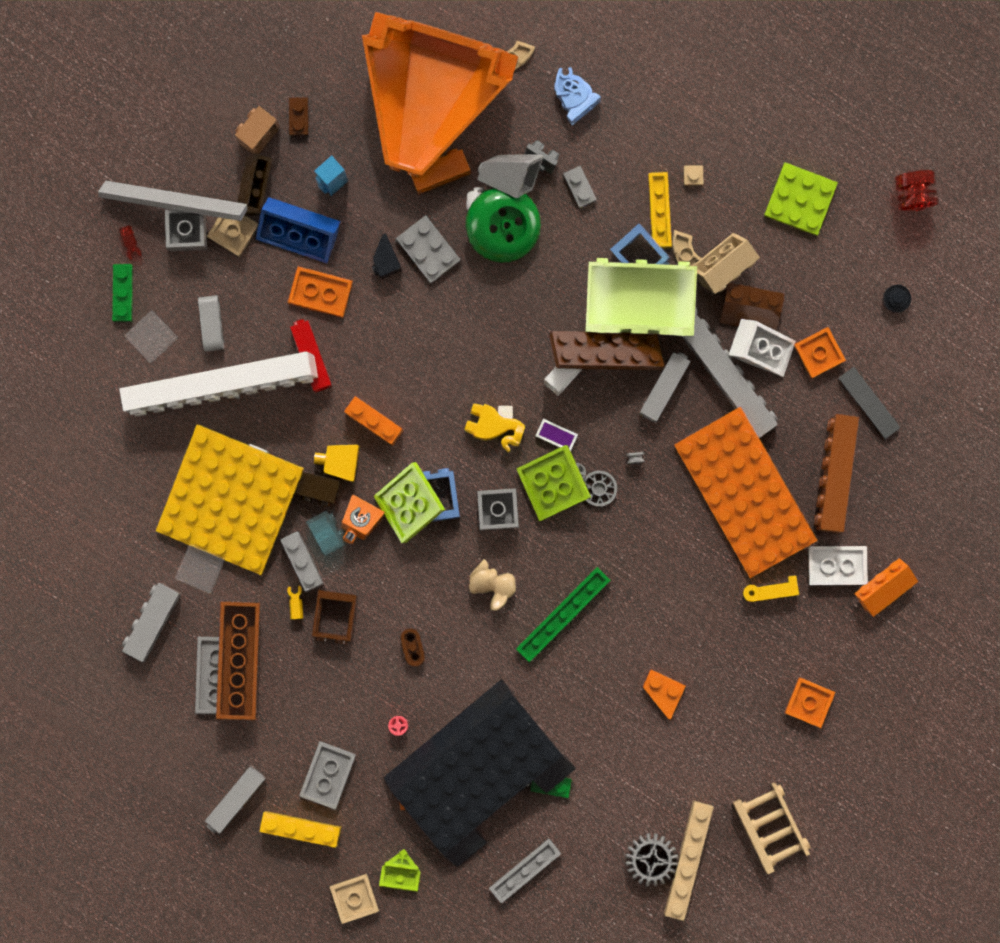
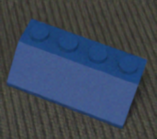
M268 197L261 210L256 240L328 263L341 221Z

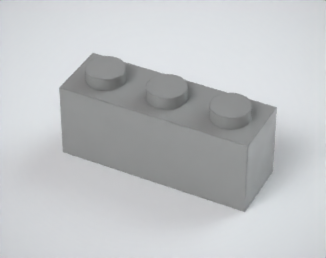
M297 531L280 539L305 592L323 585L324 582L300 532Z

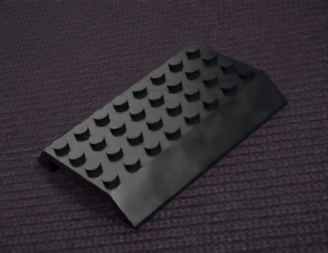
M503 679L498 681L384 776L393 795L438 850L456 867H459L487 843L476 827L530 782L534 781L545 793H548L576 769L567 756L560 752L513 695L514 692Z

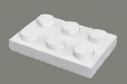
M867 546L808 547L809 585H866L868 583Z

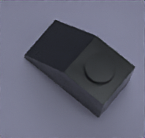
M386 233L381 236L373 257L374 265H372L375 275H380L381 280L402 271V267Z

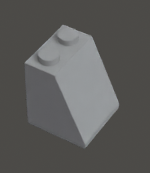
M541 154L497 155L480 164L477 180L515 198H519L533 190L544 156Z

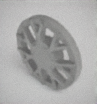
M594 471L584 478L587 489H592L590 500H586L589 504L601 507L608 505L614 500L617 494V483L612 475L605 471ZM595 474H601V481H596ZM607 477L612 480L608 485L603 482ZM588 478L594 481L592 486L585 483ZM608 487L614 488L613 494L606 492ZM604 494L609 499L605 503H603L601 499V496H603ZM593 495L599 497L597 503L591 501Z

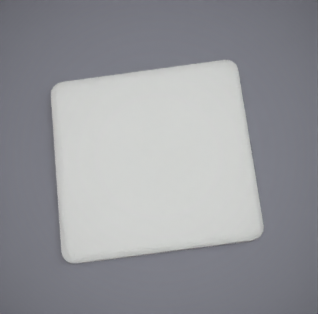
M498 406V414L503 418L513 419V406Z

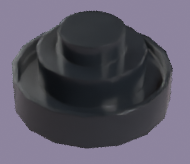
M896 284L886 289L882 300L887 310L893 313H900L909 307L912 297L906 287Z

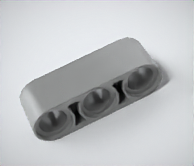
M218 295L198 297L204 351L224 350Z

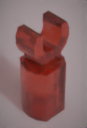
M128 225L120 228L119 233L125 248H128L127 257L133 260L131 254L134 251H137L139 257H142L141 250L136 247L137 241L132 227Z

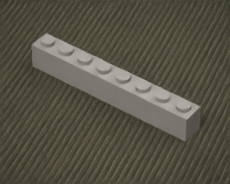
M695 307L694 336H682V338L735 409L742 407L758 437L761 438L778 425L776 422L778 418L772 411L769 412L767 410L765 400L760 395L757 396L755 394L753 384L749 380L746 381L744 379L742 369L732 363V356L729 355L726 349L723 350L719 345L721 341L715 334L712 335L710 333L708 323L698 317V310Z

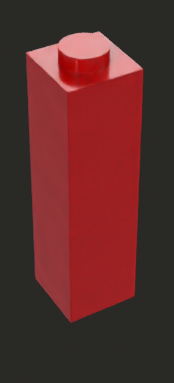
M304 319L295 321L294 325L290 328L299 353L309 352L315 357L318 378L313 379V382L310 383L314 393L333 387L309 321H304Z

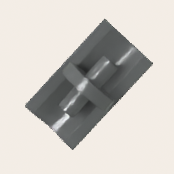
M538 140L532 145L529 143L523 155H543L539 171L543 172L545 170L552 174L558 163L559 153L550 150L547 155L542 152L544 148L543 143Z

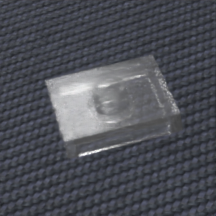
M153 310L124 335L150 364L179 338Z
M189 544L175 579L211 594L225 558Z

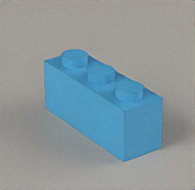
M330 156L315 170V179L318 187L324 194L328 192L332 196L348 182L345 170L333 156Z

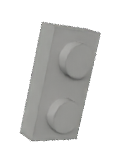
M581 166L563 173L579 209L597 200Z

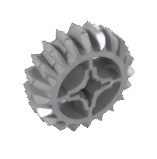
M647 833V840H644L640 835L639 839L641 842L638 844L636 840H633L632 842L636 847H628L632 854L626 853V857L631 858V861H626L625 863L626 865H632L628 872L635 871L632 878L636 879L640 876L638 880L640 884L644 879H646V886L650 885V880H653V885L657 886L658 879L664 884L665 882L662 877L666 876L670 880L671 877L667 873L669 871L675 873L671 865L677 866L678 863L672 861V859L678 858V855H671V852H674L676 849L675 847L668 848L671 844L670 840L665 844L663 843L665 840L664 836L657 840L658 834L654 833L653 839H650V834ZM651 844L647 854H637L643 846ZM657 845L665 849L667 859L657 856ZM653 853L655 855L654 858H657L658 861L653 862L650 868L649 861L646 862V859L643 858H650ZM636 860L646 863V874L638 870ZM657 865H666L661 873L652 875Z

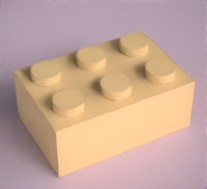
M733 233L693 266H697V280L701 286L716 294L723 291L730 281L739 278L741 273L746 268L752 267L760 257L747 239Z

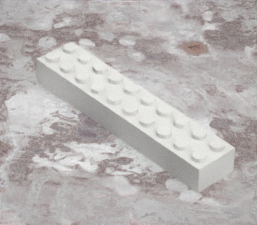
M302 352L119 389L123 411L130 413V415L143 416L146 415V411L158 413L165 411L164 408L179 409L183 408V404H190L191 406L202 404V400L215 402L219 401L220 397H239L238 393L250 395L258 393L257 390L265 389V391L275 390L276 386L279 385L291 387L295 386V382H302V384L312 383L313 379L318 378L314 355L309 352Z

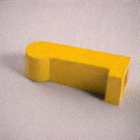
M787 577L788 583L762 587L755 585L746 586L743 590V597L749 602L799 595L797 577Z

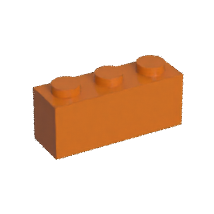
M453 149L447 152L446 156L439 157L422 176H411L419 195L471 174V170L463 150Z
M356 396L344 411L346 415L391 446L394 445L403 432L401 427Z
M899 558L854 594L863 608L874 617L919 581L910 567Z

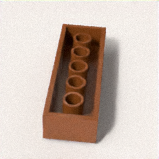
M835 414L827 421L826 431L829 432V437L824 442V450L827 452L821 463V469H824V474L819 479V488L822 489L820 496H817L816 507H819V511L814 516L813 526H816V531L833 534L844 532L859 417Z
M220 602L216 719L255 720L260 603Z

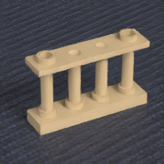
M774 782L771 783L772 791L754 800L742 803L738 799L732 802L767 874L775 871L773 868L776 865L775 863L801 850L807 856L810 854L808 849L811 848L807 839H802L782 797L785 796L781 785L777 786ZM777 797L782 808L757 820H750L747 813L751 809ZM786 816L790 826L765 838L758 837L756 831L759 830V827L779 817ZM789 834H795L798 844L773 856L771 854L767 856L765 851L767 845Z

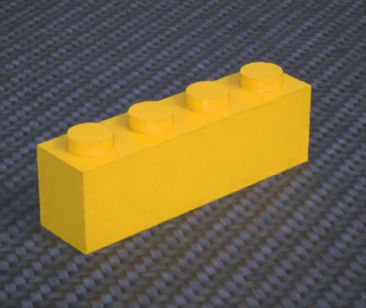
M268 811L263 813L260 832L335 848L338 846L341 831L340 826Z

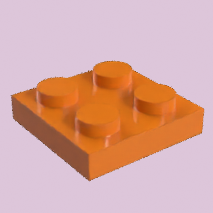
M829 327L794 344L811 379L846 361Z
M799 677L784 713L821 728L835 692Z

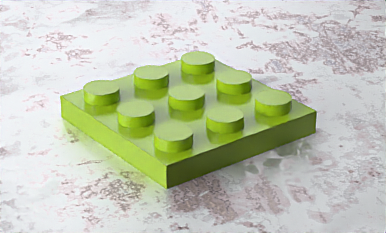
M784 162L764 216L818 236L838 182Z
M564 445L517 468V472L539 521L591 498L568 445Z
M412 462L374 495L375 500L381 510L385 512L384 515L401 543H407L445 511L417 462Z

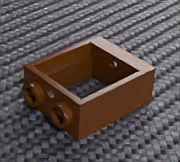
M318 590L312 636L316 637V641L327 642L328 638L336 639L335 643L347 644V641H352L357 595ZM323 599L351 602L347 636L319 632Z

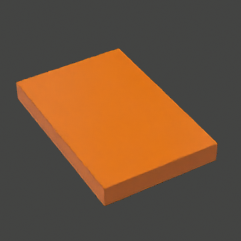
M297 267L288 304L343 318L353 281Z

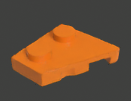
M650 669L643 688L665 716L671 719L686 686Z

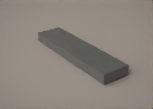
M855 367L838 378L884 439L901 428Z

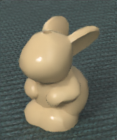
M485 559L479 563L469 576V589L472 594L494 592L490 603V609L493 611L501 609L506 604L507 599L516 592V579L513 574L505 573L498 576L495 569H488V563Z

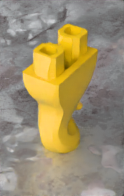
M473 404L470 414L480 418L477 424L467 421L464 431L473 435L474 438L488 441L501 436L507 431L513 430V436H505L502 439V447L507 452H510L508 444L519 446L525 430L523 423L516 419L501 417L495 408L489 405Z

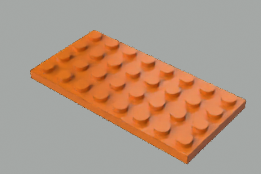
M742 407L733 410L674 444L750 578L818 541Z

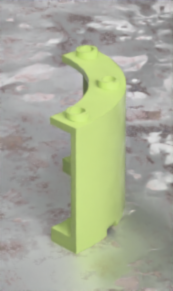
M597 258V262H589L586 332L657 333L663 335L694 336L697 266H690V262L678 261V265L647 264V260H636V263L608 262L607 258Z

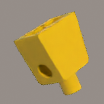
M359 445L327 446L326 454L315 453L314 464L324 465V473L355 483L360 447Z

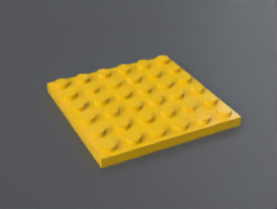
M198 424L192 435L156 531L262 575L304 468Z

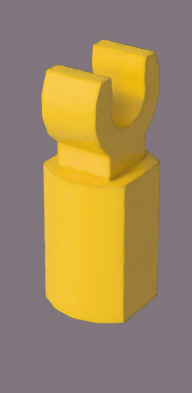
M298 586L296 594H293L291 587H288L287 592L291 596V600H289L290 619H303L302 599H300L302 587Z

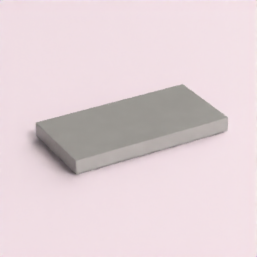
M198 637L195 714H216L219 637Z

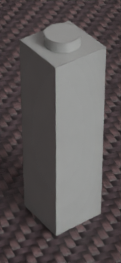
M673 352L642 407L640 415L654 423L657 422L690 363L686 355L681 352L677 354Z
M250 766L205 820L208 823L207 828L213 833H221L266 780V777L253 766Z

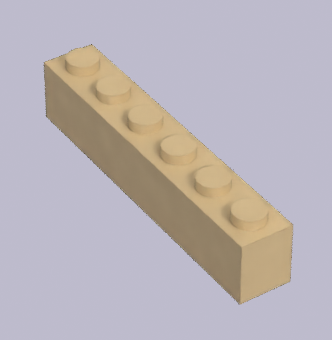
M694 800L692 802L677 860L678 864L675 868L664 910L665 916L682 921L685 919L713 811L712 805Z

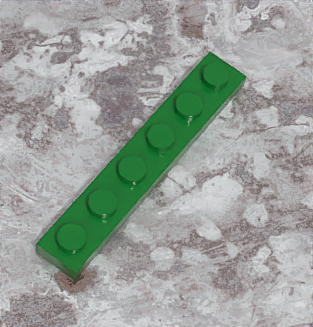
M596 567L516 650L530 662L611 580Z

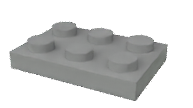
M426 215L396 238L430 284L461 261Z
M319 741L299 796L336 810L356 754Z

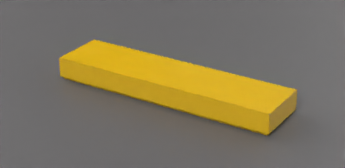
M668 172L649 173L652 238L662 249L672 248Z

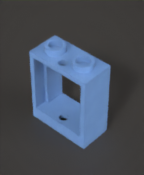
M641 224L635 226L610 249L622 263H629L621 252L642 234L662 257L656 264H670L668 261L671 258Z
M449 468L439 469L438 473L430 474V471H424L423 474L427 480L449 477L454 510L443 511L431 522L460 518L453 471H449Z

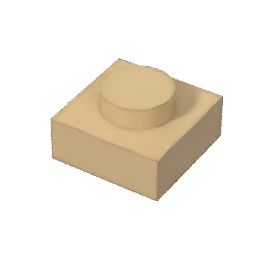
M684 166V186H703V166Z

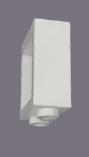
M555 367L544 379V384L559 396L582 369H556Z

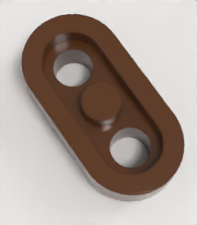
M412 628L404 630L401 634V643L405 659L409 665L419 666L425 660L418 631ZM409 634H412L414 636V640L412 642H409L407 640V636ZM413 653H417L419 655L418 660L414 661L412 659Z

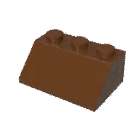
M728 283L719 323L739 327L741 319L753 320L777 331L785 293Z

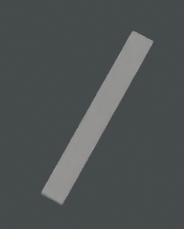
M105 181L98 191L100 198L241 221L248 210L247 204L111 181Z

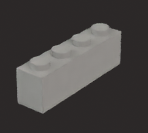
M162 583L152 587L149 593L151 595L148 603L145 602L140 610L142 613L139 620L136 619L131 627L133 632L130 637L127 636L122 644L124 647L122 652L141 662H146L181 596V593Z

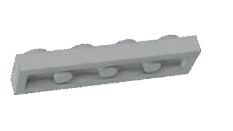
M548 838L490 886L489 889L500 903H503L556 859L561 852Z

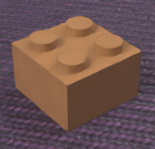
M258 106L249 112L247 121L244 124L241 123L235 130V137L239 144L252 154H260L280 129L277 119Z

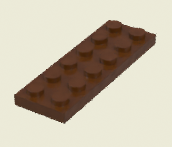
M552 331L549 334L556 369L662 370L664 368L657 333Z

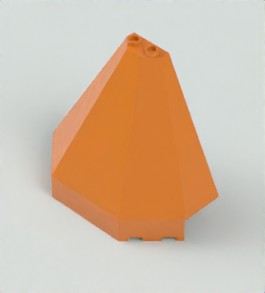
M375 12L369 34L362 35L384 161L386 165H389V169L398 172L402 169L408 171L407 174L413 177L422 176L513 80L512 77L519 56L492 47V45L423 23Z

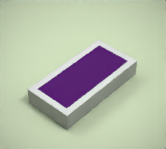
M543 419L535 437L559 448L568 445L571 451L578 434Z

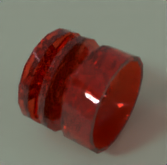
M919 170L895 176L896 190L905 192L897 197V200L902 202L898 205L900 211H921L939 204V199L934 197L938 192L928 189L936 184L935 171Z

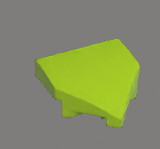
M405 849L384 863L381 870L379 887L418 892L420 871Z

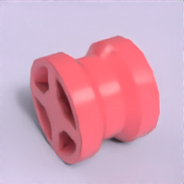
M402 716L393 717L388 725L389 731L394 735H403L408 729L407 720Z

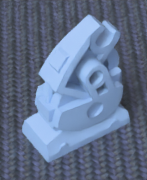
M559 68L556 83L554 84L556 96L561 101L563 109L568 112L567 120L571 125H574L601 102V97L597 93H592L589 84L583 81L581 77L573 75L572 68H568V75H563V69Z

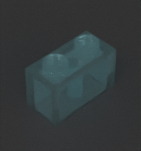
M325 511L306 521L324 556L346 546L343 540L344 533L342 530H337L335 524L338 522L333 513L329 514Z

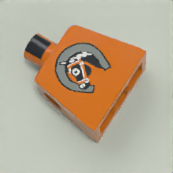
M352 495L341 524V528L346 531L343 540L349 544H353L356 537L365 540L382 521L385 512Z

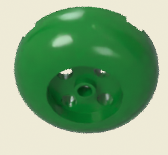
M491 188L482 192L472 202L467 212L465 227L469 242L479 255L493 262L508 263L524 257L532 250L540 235L541 219L537 206L527 194L515 198L496 188ZM501 208H504L506 210V214L504 216L499 215V210ZM517 217L521 218L520 225L515 224V219ZM505 222L508 224L507 228L503 226ZM491 225H495L497 229L495 233L490 232ZM508 234L512 235L511 242L506 241V236Z

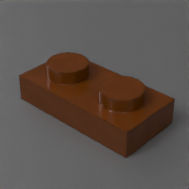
M289 97V136H309L308 97Z

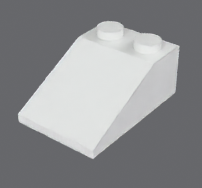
M741 319L729 355L742 362L784 377L796 341L757 321Z

